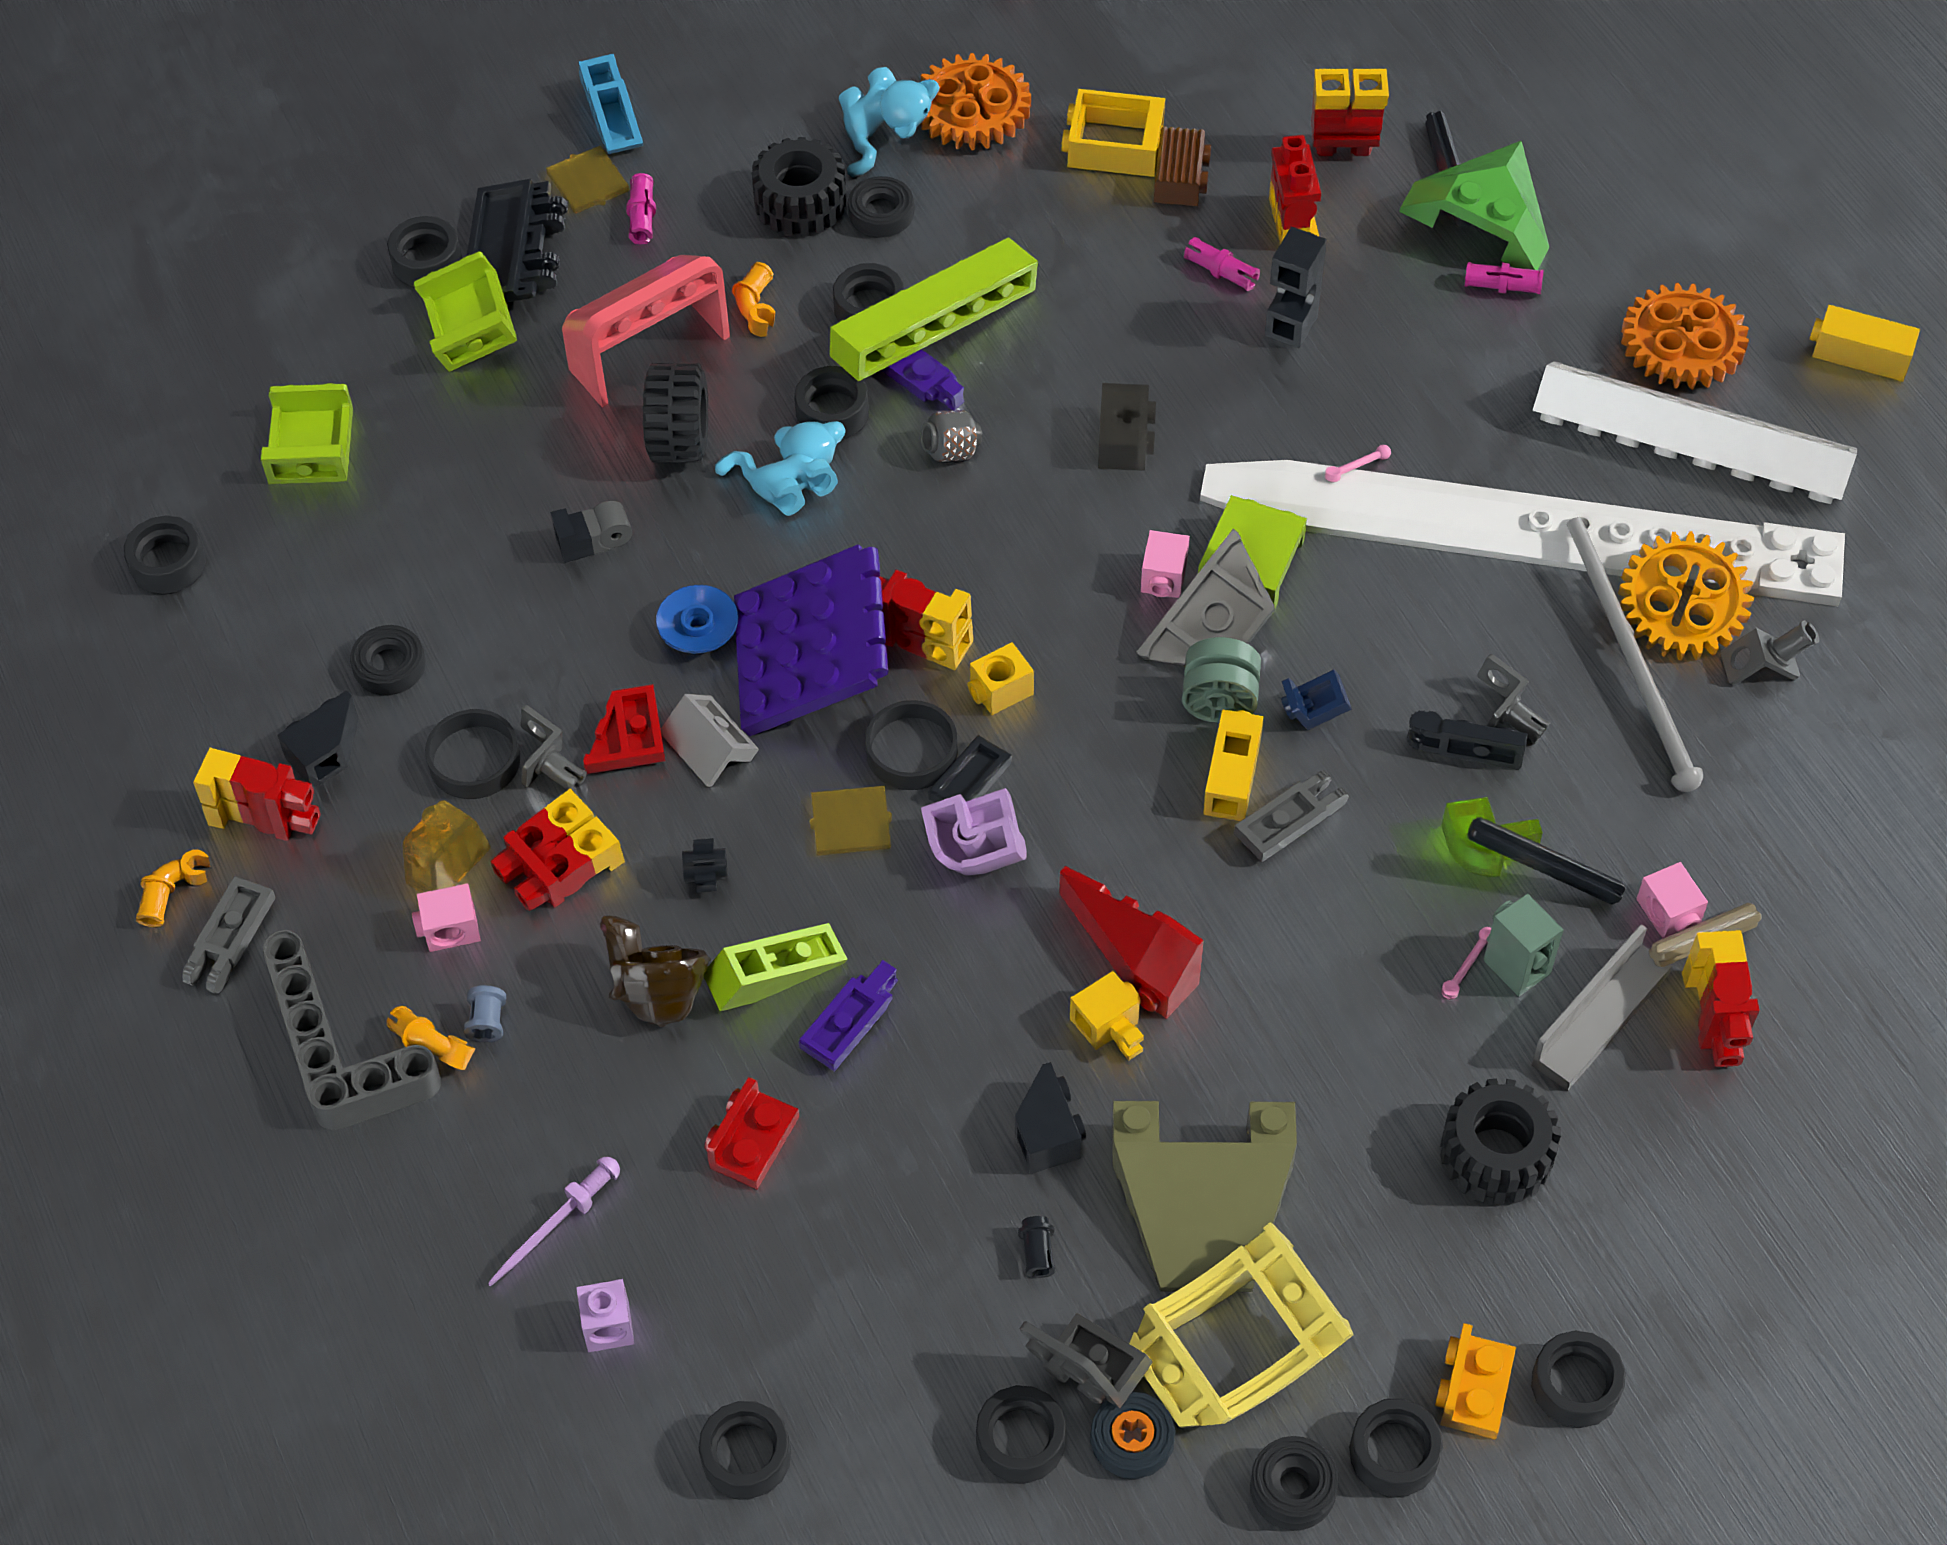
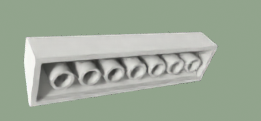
M1558 362L1546 365L1533 407V411L1541 413L1540 420L1562 426L1564 420L1579 424L1578 431L1600 437L1602 431L1617 435L1616 442L1638 448L1640 442L1655 446L1654 453L1677 459L1678 453L1694 457L1692 464L1710 470H1715L1717 464L1732 468L1730 475L1748 481H1754L1755 475L1771 480L1770 487L1792 493L1794 487L1810 491L1808 498L1831 504L1833 498L1842 500L1857 455V448Z

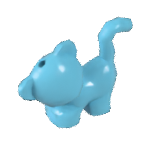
M887 67L876 68L868 75L870 87L866 95L855 86L848 88L840 94L838 100L843 110V120L847 136L852 140L855 150L863 155L861 160L847 167V174L855 178L864 175L874 167L877 151L867 140L884 121L890 128L894 129L895 134L900 138H909L914 135L916 127L927 117L931 109V102L940 89L935 80H923L919 83L912 80L896 81L893 73Z
M838 421L825 424L804 422L793 427H781L777 430L774 438L775 444L780 447V453L784 460L757 468L751 454L733 451L723 456L715 464V472L723 476L735 466H741L743 476L750 482L753 490L766 501L779 508L784 515L790 516L805 505V499L801 490H812L821 497L832 492L837 485V476L829 464L832 462L836 444L845 435L844 425Z

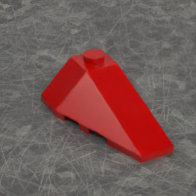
M1065 866L1060 871V895L1122 981H1128L1134 986L1141 1000L1140 1005L1150 1012L1156 1011L1167 1019L1200 983L1204 940L1167 914L1157 910L1151 916L1139 910L1138 901L1126 895L1120 901L1112 897L1109 889L1103 883L1068 866Z

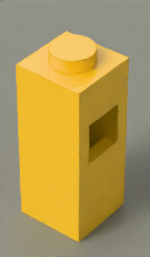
M1828 304L1824 319L1816 318L1809 340L1817 342L1812 357L1903 382L1914 353L1920 329Z
M1222 709L1205 790L1203 815L1242 821L1246 818L1261 742L1264 716L1254 715L1243 710L1230 711Z

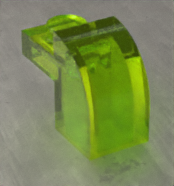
M1488 797L1446 803L1441 827L1449 852L1460 866L1477 875L1499 877L1505 860L1517 862L1477 844L1467 837L1469 826L1473 819L1477 817H1482L1496 824ZM1538 819L1500 825L1539 844L1541 842L1543 832Z

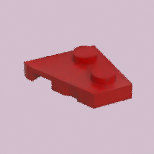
M653 684L612 691L606 705V715L599 721L596 728V739L590 754H585L583 759L587 774L666 761Z

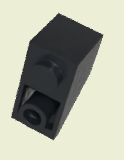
M347 690L335 698L328 699L320 708L303 719L291 723L283 732L277 735L285 759L306 782L312 783L313 789L348 767L359 718L352 695Z
M1051 1062L1042 1064L1015 1114V1138L1029 1174L1081 1159V1141L1086 1140V1131L1080 1115H1072L1067 1103L1071 1101V1094L1064 1076H1056Z

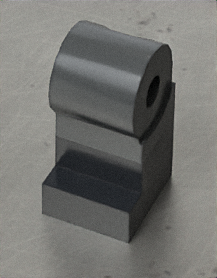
M605 501L592 509L568 514L566 508L550 512L555 538L564 563L610 551L609 549L627 543L633 534L625 509L618 501Z

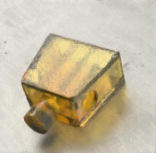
M445 800L427 807L422 813V820L408 833L403 841L406 884L420 893L456 886L491 849L477 822Z

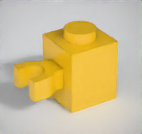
M1112 971L1070 998V1020L1095 1050L1114 1040L1128 1061L1143 1052V1047L1139 1043L1144 1040V1035L1135 1026L1138 1024L1141 1000L1131 983L1128 981L1123 983L1116 973Z

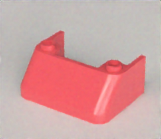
M679 255L672 257L656 268L587 305L571 311L567 315L562 327L569 370L601 407L608 405V398L600 353L679 310L692 305L723 340L730 338L722 269L712 258L707 256Z

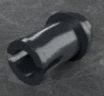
M1031 1216L1023 1219L1022 1227L1018 1230L1019 1238L1024 1241L1026 1275L1028 1277L1032 1276V1278H1045L1056 1272L1051 1244V1236L1054 1235L1055 1229L1053 1225L1049 1224V1219L1045 1216Z

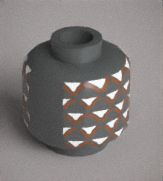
M965 410L935 412L923 424L921 429V443L924 451L940 463L970 459L975 453L976 446H979L982 441L980 425L975 423L971 414Z

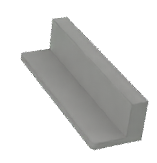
M1642 924L1549 1027L1537 1043L1531 1065L1567 1091L1671 972L1673 965L1669 964L1665 967L1656 966L1654 960L1649 956V949L1642 945L1647 930Z

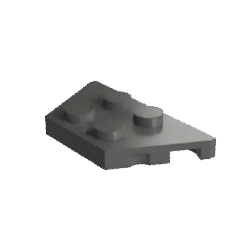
M1232 529L1136 652L1139 657L1185 667L1186 653L1193 644L1215 637L1237 639L1249 644L1273 614L1275 606L1236 530Z

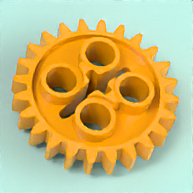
M1674 531L1670 536L1669 543L1666 544L1660 536H1656L1653 543L1654 549L1643 544L1639 551L1641 557L1636 555L1630 557L1628 563L1630 568H1624L1621 579L1626 583L1620 584L1618 594L1626 597L1621 600L1620 606L1623 611H1631L1626 615L1629 624L1638 625L1634 634L1635 639L1644 635L1649 637L1646 645L1648 650L1658 643L1662 645L1661 656L1663 657L1668 654L1670 649H1676L1678 660H1682L1686 651L1691 650L1695 660H1699L1703 648L1714 656L1719 649L1718 643L1728 647L1733 640L1731 634L1738 637L1741 635L1744 629L1741 623H1747L1751 612L1746 608L1751 607L1754 597L1746 593L1751 590L1753 582L1741 580L1745 576L1748 569L1747 566H1733L1738 556L1737 553H1732L1726 557L1722 554L1725 547L1724 542L1712 548L1709 546L1710 535H1706L1701 543L1695 542L1693 531H1689L1685 541H1680L1678 534ZM1693 565H1697L1700 569L1680 624L1673 626L1672 619ZM1674 566L1680 570L1682 575L1671 576L1665 572L1664 567ZM1703 580H1714L1720 585L1721 589L1710 590L1703 584ZM1653 601L1663 602L1669 610L1659 612L1653 609L1650 603ZM1700 615L1706 619L1708 624L1704 626L1696 625L1690 620L1689 616Z

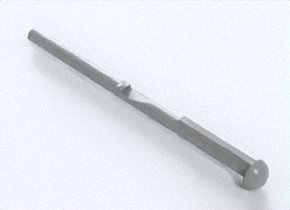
M1572 518L1567 522V527L1676 772L1671 779V783L1679 791H1694L1702 783L1703 771L1700 767H1693L1664 699L1659 694L1635 640V633L1623 613L1582 518Z

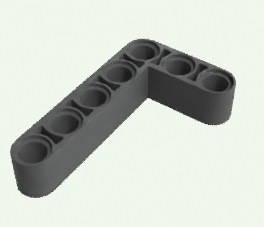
M279 930L268 936L263 945V954L305 1091L320 1126L328 1130L343 1129L420 1103L435 1096L441 1086V1077L434 1055L425 1046H408L343 1068L302 940L298 934L290 930ZM287 955H293L292 957L286 960H281L283 957ZM304 990L299 995L291 996L296 991ZM309 1026H316L310 1031L302 1032L303 1029ZM328 1062L321 1068H313L318 1063ZM417 1070H426L419 1076H410ZM382 1084L381 1088L375 1091H367L373 1085ZM331 1099H339V1101L333 1105L324 1106V1104Z

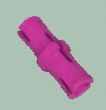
M645 173L635 174L630 179V200L626 204L627 215L630 217L629 239L639 245L647 244L653 238L652 218L656 214V203L653 201L654 181L650 175Z
M1193 237L1188 244L1200 251V253L1186 247L1184 259L1210 270L1211 275L1217 279L1224 277L1247 291L1252 290L1256 285L1243 275L1258 281L1260 269L1234 258L1231 251L1227 249L1220 251L1197 237Z
M1468 262L1465 287L1499 289L1498 293L1506 294V290L1541 295L1544 270L1509 267L1510 263H1502V266H1492Z

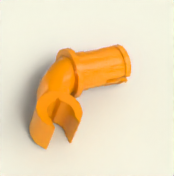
M755 262L743 280L733 285L732 293L740 313L748 321L749 331L756 336L766 337L768 325L774 326L776 312L770 305L759 303L761 292L772 281L774 274L772 269L765 263Z
M190 850L181 859L170 861L153 871L150 875L144 876L140 883L144 890L136 921L147 927L156 928L163 926L168 897L175 890L174 883L182 879L194 886L206 883V872L193 870L195 866L210 867L209 856L201 850Z
M398 1006L390 1011V1014L398 1019L396 1023L393 1019L387 1017V1027L390 1031L401 1037L405 1047L412 1045L425 1046L431 1050L433 1055L438 1056L437 1058L442 1062L460 1070L466 1069L476 1048L466 1045L467 1042L458 1037L442 1035L435 1030L430 1020L425 1017H417L406 1006Z

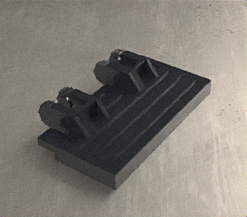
M530 178L480 187L477 190L467 256L477 252L483 253L497 272L506 303L535 298L536 292L547 291V289L551 290L557 287L558 274H555L553 271H557L560 267V256L550 251L543 253L542 249L544 236L554 235L555 233L559 234V232L565 230L566 218L562 215L568 212V201L563 196H550L552 189L550 181L533 183Z

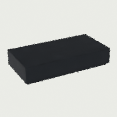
M977 735L928 791L929 800L936 803L961 794L967 802L984 796L1010 766L1012 755Z

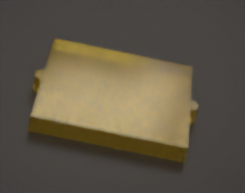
M601 146L578 155L571 154L569 159L546 168L547 174L562 196L568 201L575 214L598 204L605 205L607 200L630 191L629 185Z
M885 786L811 793L814 818L810 820V828L815 830L817 856L891 849L889 823L892 821V813L887 811Z

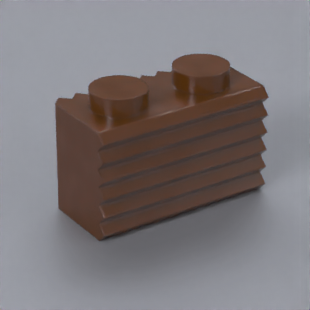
M1163 126L1161 128L1155 176L1154 203L1198 206L1199 194H1207L1209 172L1202 171V166H1210L1211 145L1204 144L1205 131L1203 129L1198 131L1195 128L1192 130L1180 127L1175 129L1173 126L1170 128Z

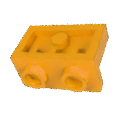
M1463 1323L1460 1337L1450 1336L1444 1363L1453 1367L1450 1380L1441 1378L1435 1406L1443 1408L1440 1425L1496 1440L1516 1347L1472 1336L1473 1325Z

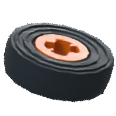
M1132 1392L1121 1408H1118L1109 1401L1101 1404L1092 1419L1090 1442L1095 1457L1106 1470L1118 1477L1139 1479L1151 1476L1165 1466L1174 1450L1176 1430L1171 1414L1159 1400L1146 1393ZM1137 1427L1142 1429V1442L1136 1439H1132L1129 1443L1124 1441V1428L1131 1432Z

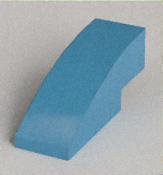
M614 54L579 61V77L607 154L643 146L624 80L621 79Z

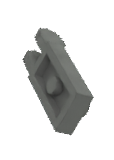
M1321 770L1303 783L1299 781L1236 824L1234 835L1262 863L1326 819V816L1334 814L1343 807L1350 796L1341 787L1318 800L1316 796L1325 790L1332 780L1325 770Z
M234 876L193 945L194 951L183 968L182 982L195 986L205 972L209 958L216 962L207 977L206 990L219 994L224 989V985L227 984L230 978L232 967H236L276 898L273 889Z

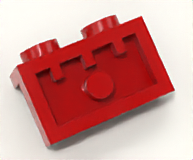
M748 1077L742 1089L736 1088L732 1092L726 1106L727 1114L720 1126L715 1124L710 1129L704 1148L707 1151L710 1169L758 1190L799 1119V1109L759 1092L758 1081Z

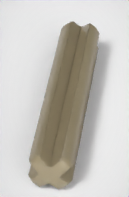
M1743 904L1654 942L1652 948L1649 949V956L1654 960L1656 966L1665 967L1688 957L1698 932L1741 930L1744 933L1757 927L1758 922L1761 921V913L1756 910L1754 904Z

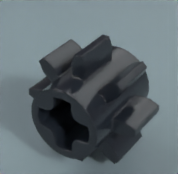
M714 838L693 840V850L682 851L684 882H695L697 893L717 891V881L728 880L726 848L715 849Z

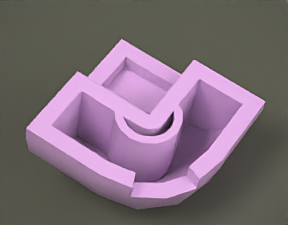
M1006 788L967 802L959 794L921 807L929 845L937 860L951 870L965 876L985 874L1026 859L1025 840L1019 832L1011 795Z

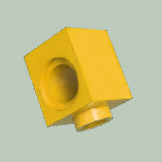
M1011 642L970 663V681L967 683L968 690L977 704L983 703L989 713L994 715L1034 695V670L1014 643Z

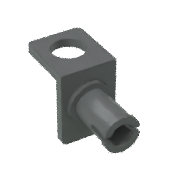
M1804 620L1778 638L1755 628L1721 651V658L1728 682L1732 685H1737L1765 666L1796 680L1800 677L1795 656L1812 645L1814 646L1819 643V635L1811 623H1807ZM1748 648L1750 651L1749 662L1744 668L1736 669L1734 664L1736 655L1742 649Z
M1490 654L1480 668L1477 677L1505 697L1506 700L1494 713L1487 726L1496 727L1499 722L1503 724L1506 721L1519 732L1528 733L1527 738L1535 744L1546 731L1550 722L1520 702L1522 699L1520 696L1529 680L1495 655ZM1491 670H1498L1504 674L1509 684L1498 681L1493 676Z
M525 705L521 709L520 726L543 744L523 765L522 784L528 787L538 775L544 773L566 790L571 788L575 792L577 787L574 785L576 784L580 787L587 772L559 754L562 750L563 730L528 705ZM532 721L539 724L546 733L540 731Z

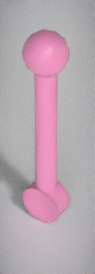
M1380 445L1375 452L1341 467L1330 466L1325 470V479L1337 482L1344 473L1377 459L1386 460L1391 455V449L1387 445Z
M1483 927L1479 931L1478 942L1454 978L1443 983L1441 993L1446 999H1455L1458 996L1459 984L1485 945L1488 944L1487 937L1491 932V927Z

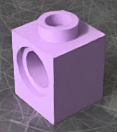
M623 1279L577 1287L581 1325L588 1353L635 1344L629 1301Z

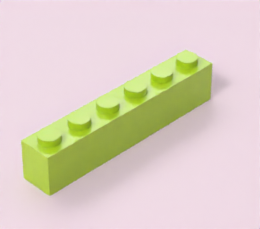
M1009 237L988 246L986 249L833 325L830 328V357L859 382L1035 291L1038 261Z

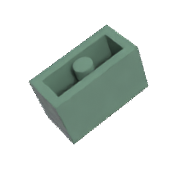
M1528 893L1514 903L1511 900L1505 902L1495 911L1492 916L1493 924L1491 932L1487 937L1488 944L1483 960L1518 997L1551 974L1564 931Z

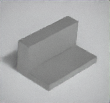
M684 694L661 727V735L706 786H713L729 761L751 762L759 750L711 695Z

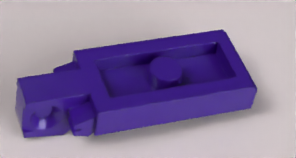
M922 349L881 370L923 402L938 399L951 410H956L965 401L963 399L964 387L957 382V377L951 370Z
M882 960L868 978L863 975L856 979L852 977L800 1038L799 1048L835 1072L888 1008L889 1003L893 999V995L889 992L898 982L896 978L897 969Z

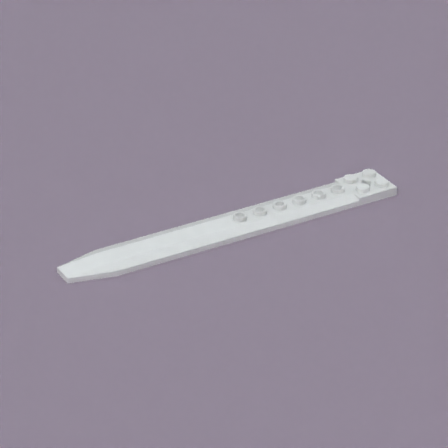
M1292 460L1206 464L1200 501L1225 509L1230 496L1233 495L1243 499H1251L1259 504L1282 511L1293 512L1298 516L1307 518L1306 532L1587 571L1567 527L1569 520L1581 517L1606 574L1622 576L1624 568H1630L1628 563L1632 555L1641 557L1639 551L1643 544L1654 549L1653 543L1656 536H1660L1667 544L1672 532L1676 531L1680 541H1685L1689 531H1693L1695 542L1701 543L1706 535H1710V547L1715 548L1718 544L1724 542L1725 547L1722 554L1725 557L1732 553L1738 554L1733 566H1747L1748 569L1741 580L1753 582L1751 590L1746 594L1836 607L1839 606L1842 598L1845 533L1765 522L1763 526L1357 469L1342 474L1339 481L1331 482L1325 479V470L1330 466ZM1793 560L1807 562L1806 569L1798 568V563ZM1674 566L1664 567L1665 572L1671 576L1682 575L1680 570ZM1692 566L1685 585H1694L1700 569L1699 566ZM1703 580V584L1707 588L1721 589L1720 585L1714 580Z

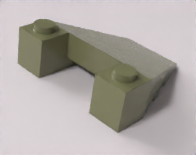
M1113 1101L1112 1166L1124 1190L1127 1206L1131 1216L1135 1219L1141 1235L1143 1248L1160 1291L1176 1292L1207 1272L1241 1245H1247L1264 1231L1263 1227L1268 1223L1274 1224L1294 1164L1297 1146L1295 1102H1250L1246 1125L1247 1142H1160L1159 1101ZM1252 1279L1236 1292H1253L1256 1281Z

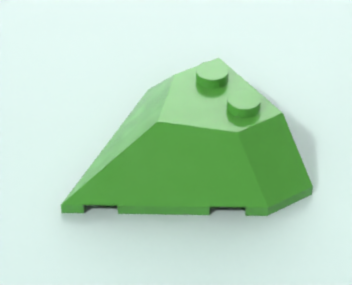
M1522 141L1515 142L1415 181L1399 212L1432 228L1441 211L1444 210L1509 242L1500 261L1510 263V266L1515 268L1538 270L1549 249Z

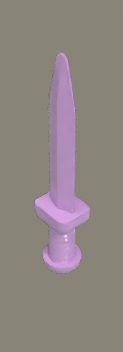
M602 1157L597 1160L598 1166L580 1184L576 1182L568 1184L564 1188L568 1201L506 1261L489 1281L488 1285L492 1286L518 1265L575 1208L586 1214L592 1206L591 1197L611 1178L616 1180L620 1173L618 1162L611 1157Z

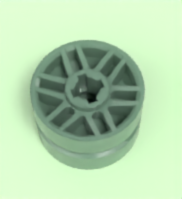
M1225 637L1208 638L1193 644L1188 649L1185 660V678L1182 692L1184 708L1199 719L1220 723L1222 709L1230 711L1243 710L1253 714L1258 706L1261 657L1259 653L1243 641Z

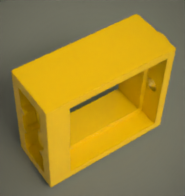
M1078 89L1076 103H1069L1067 125H1070L1071 128L1070 130L1064 129L1061 151L1068 152L1067 167L1155 177L1160 132L1164 126L1165 98ZM1085 122L1145 129L1142 145L1082 139Z

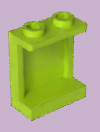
M482 252L466 256L451 265L431 272L427 276L414 281L415 290L425 302L435 339L429 341L432 352L449 372L518 341L497 272Z
M327 383L321 385L269 387V398L272 405L268 447H262L261 462L268 484L347 481L353 406L347 385Z
M1231 495L1199 564L1198 573L1232 529L1239 533L1243 545L1276 608L1280 586L1297 547L1301 548L1303 545L1307 518L1298 516L1290 511H1282L1259 504L1251 499H1243Z

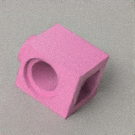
M1149 531L1142 565L1141 593H1148L1157 597L1179 598L1181 596L1188 562L1190 536Z
M1681 862L1643 877L1636 899L1662 939L1701 923L1708 904L1707 899Z
M468 883L417 894L420 911L412 912L417 938L425 936L429 952L481 941L475 907Z

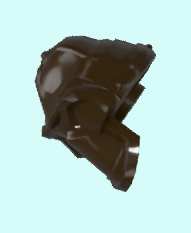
M603 916L600 928L603 931V936H605L610 971L614 981V987L609 993V998L614 1001L618 999L623 1001L639 1019L652 1022L660 1027L683 1021L692 1010L694 998L698 994L699 987H701L704 972L707 971L711 958L708 957L704 950L681 948L677 945H660L642 949L639 925L617 916Z

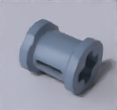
M486 985L476 986L468 990L467 1002L471 1006L469 1021L464 1024L466 1038L476 1042H495L503 1037L500 1013L501 1007L506 1004L507 996L503 990Z

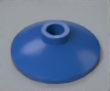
M691 585L674 591L664 599L657 611L656 623L661 638L670 647L685 653L699 654L721 647L733 636L738 624V613L733 600L722 590L708 585Z

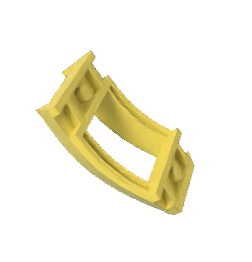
M1271 1222L1263 1227L1264 1231L1247 1245L1238 1247L1207 1272L1166 1298L1154 1304L1149 1303L1143 1308L1145 1313L1138 1332L1133 1333L1129 1344L1147 1354L1153 1363L1144 1374V1377L1169 1411L1174 1421L1181 1428L1229 1422L1294 1382L1353 1336L1348 1320L1340 1315L1293 1250V1244ZM1254 1279L1297 1338L1300 1345L1259 1375L1220 1398L1173 1330L1219 1304Z

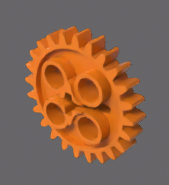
M970 53L968 60H963L957 54L955 55L954 63H950L943 58L942 68L931 65L930 75L921 74V81L932 79L940 87L937 95L931 102V109L927 117L921 123V129H929L931 139L941 135L942 145H946L951 140L955 141L956 149H959L963 143H969L971 150L976 148L977 143H982L986 149H989L991 140H995L1002 145L1003 135L1014 138L1015 128L1023 129L1024 119H1029L1031 93H1029V82H1024V74L1022 72L1014 74L1013 64L1003 68L1002 58L992 63L989 62V54H985L981 60H976L974 53Z
M1675 283L1674 290L1669 291L1662 284L1660 285L1658 295L1648 289L1644 299L1636 297L1633 307L1629 306L1627 308L1626 317L1623 320L1621 329L1623 333L1621 345L1627 346L1626 357H1635L1633 367L1646 366L1644 376L1649 377L1654 373L1658 374L1659 384H1663L1669 378L1673 380L1674 388H1678L1681 381H1686L1691 390H1694L1696 381H1701L1708 388L1710 387L1712 377L1722 383L1726 373L1735 374L1737 365H1741L1749 343V339L1746 338L1749 328L1742 325L1744 315H1734L1735 304L1724 306L1725 296L1723 294L1714 299L1710 297L1711 288H1706L1702 293H1698L1695 284H1691L1688 291L1682 289L1679 283Z

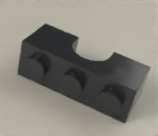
M1292 226L1290 227L1272 258L1270 284L1278 287V290L1267 310L1265 336L1298 348L1301 347L1318 317L1327 244L1326 238Z

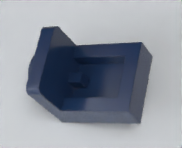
M1335 669L1298 687L1290 678L1281 681L1286 696L1281 698L1287 715L1291 720L1297 718L1307 730L1352 710L1341 677Z

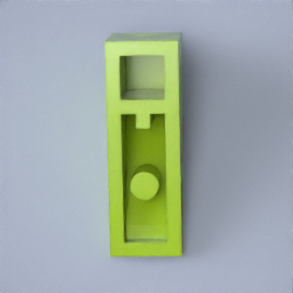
M826 923L725 947L707 967L703 977L719 1010L724 1011L756 1003L838 967L848 959L830 924Z

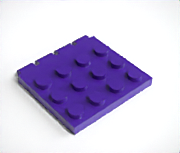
M857 544L734 595V603L738 613L736 644L741 730L747 735L753 736L878 686L877 679L888 674L887 648L884 645L886 643L884 613L882 612V588L879 578V552L877 548L867 547L863 549Z

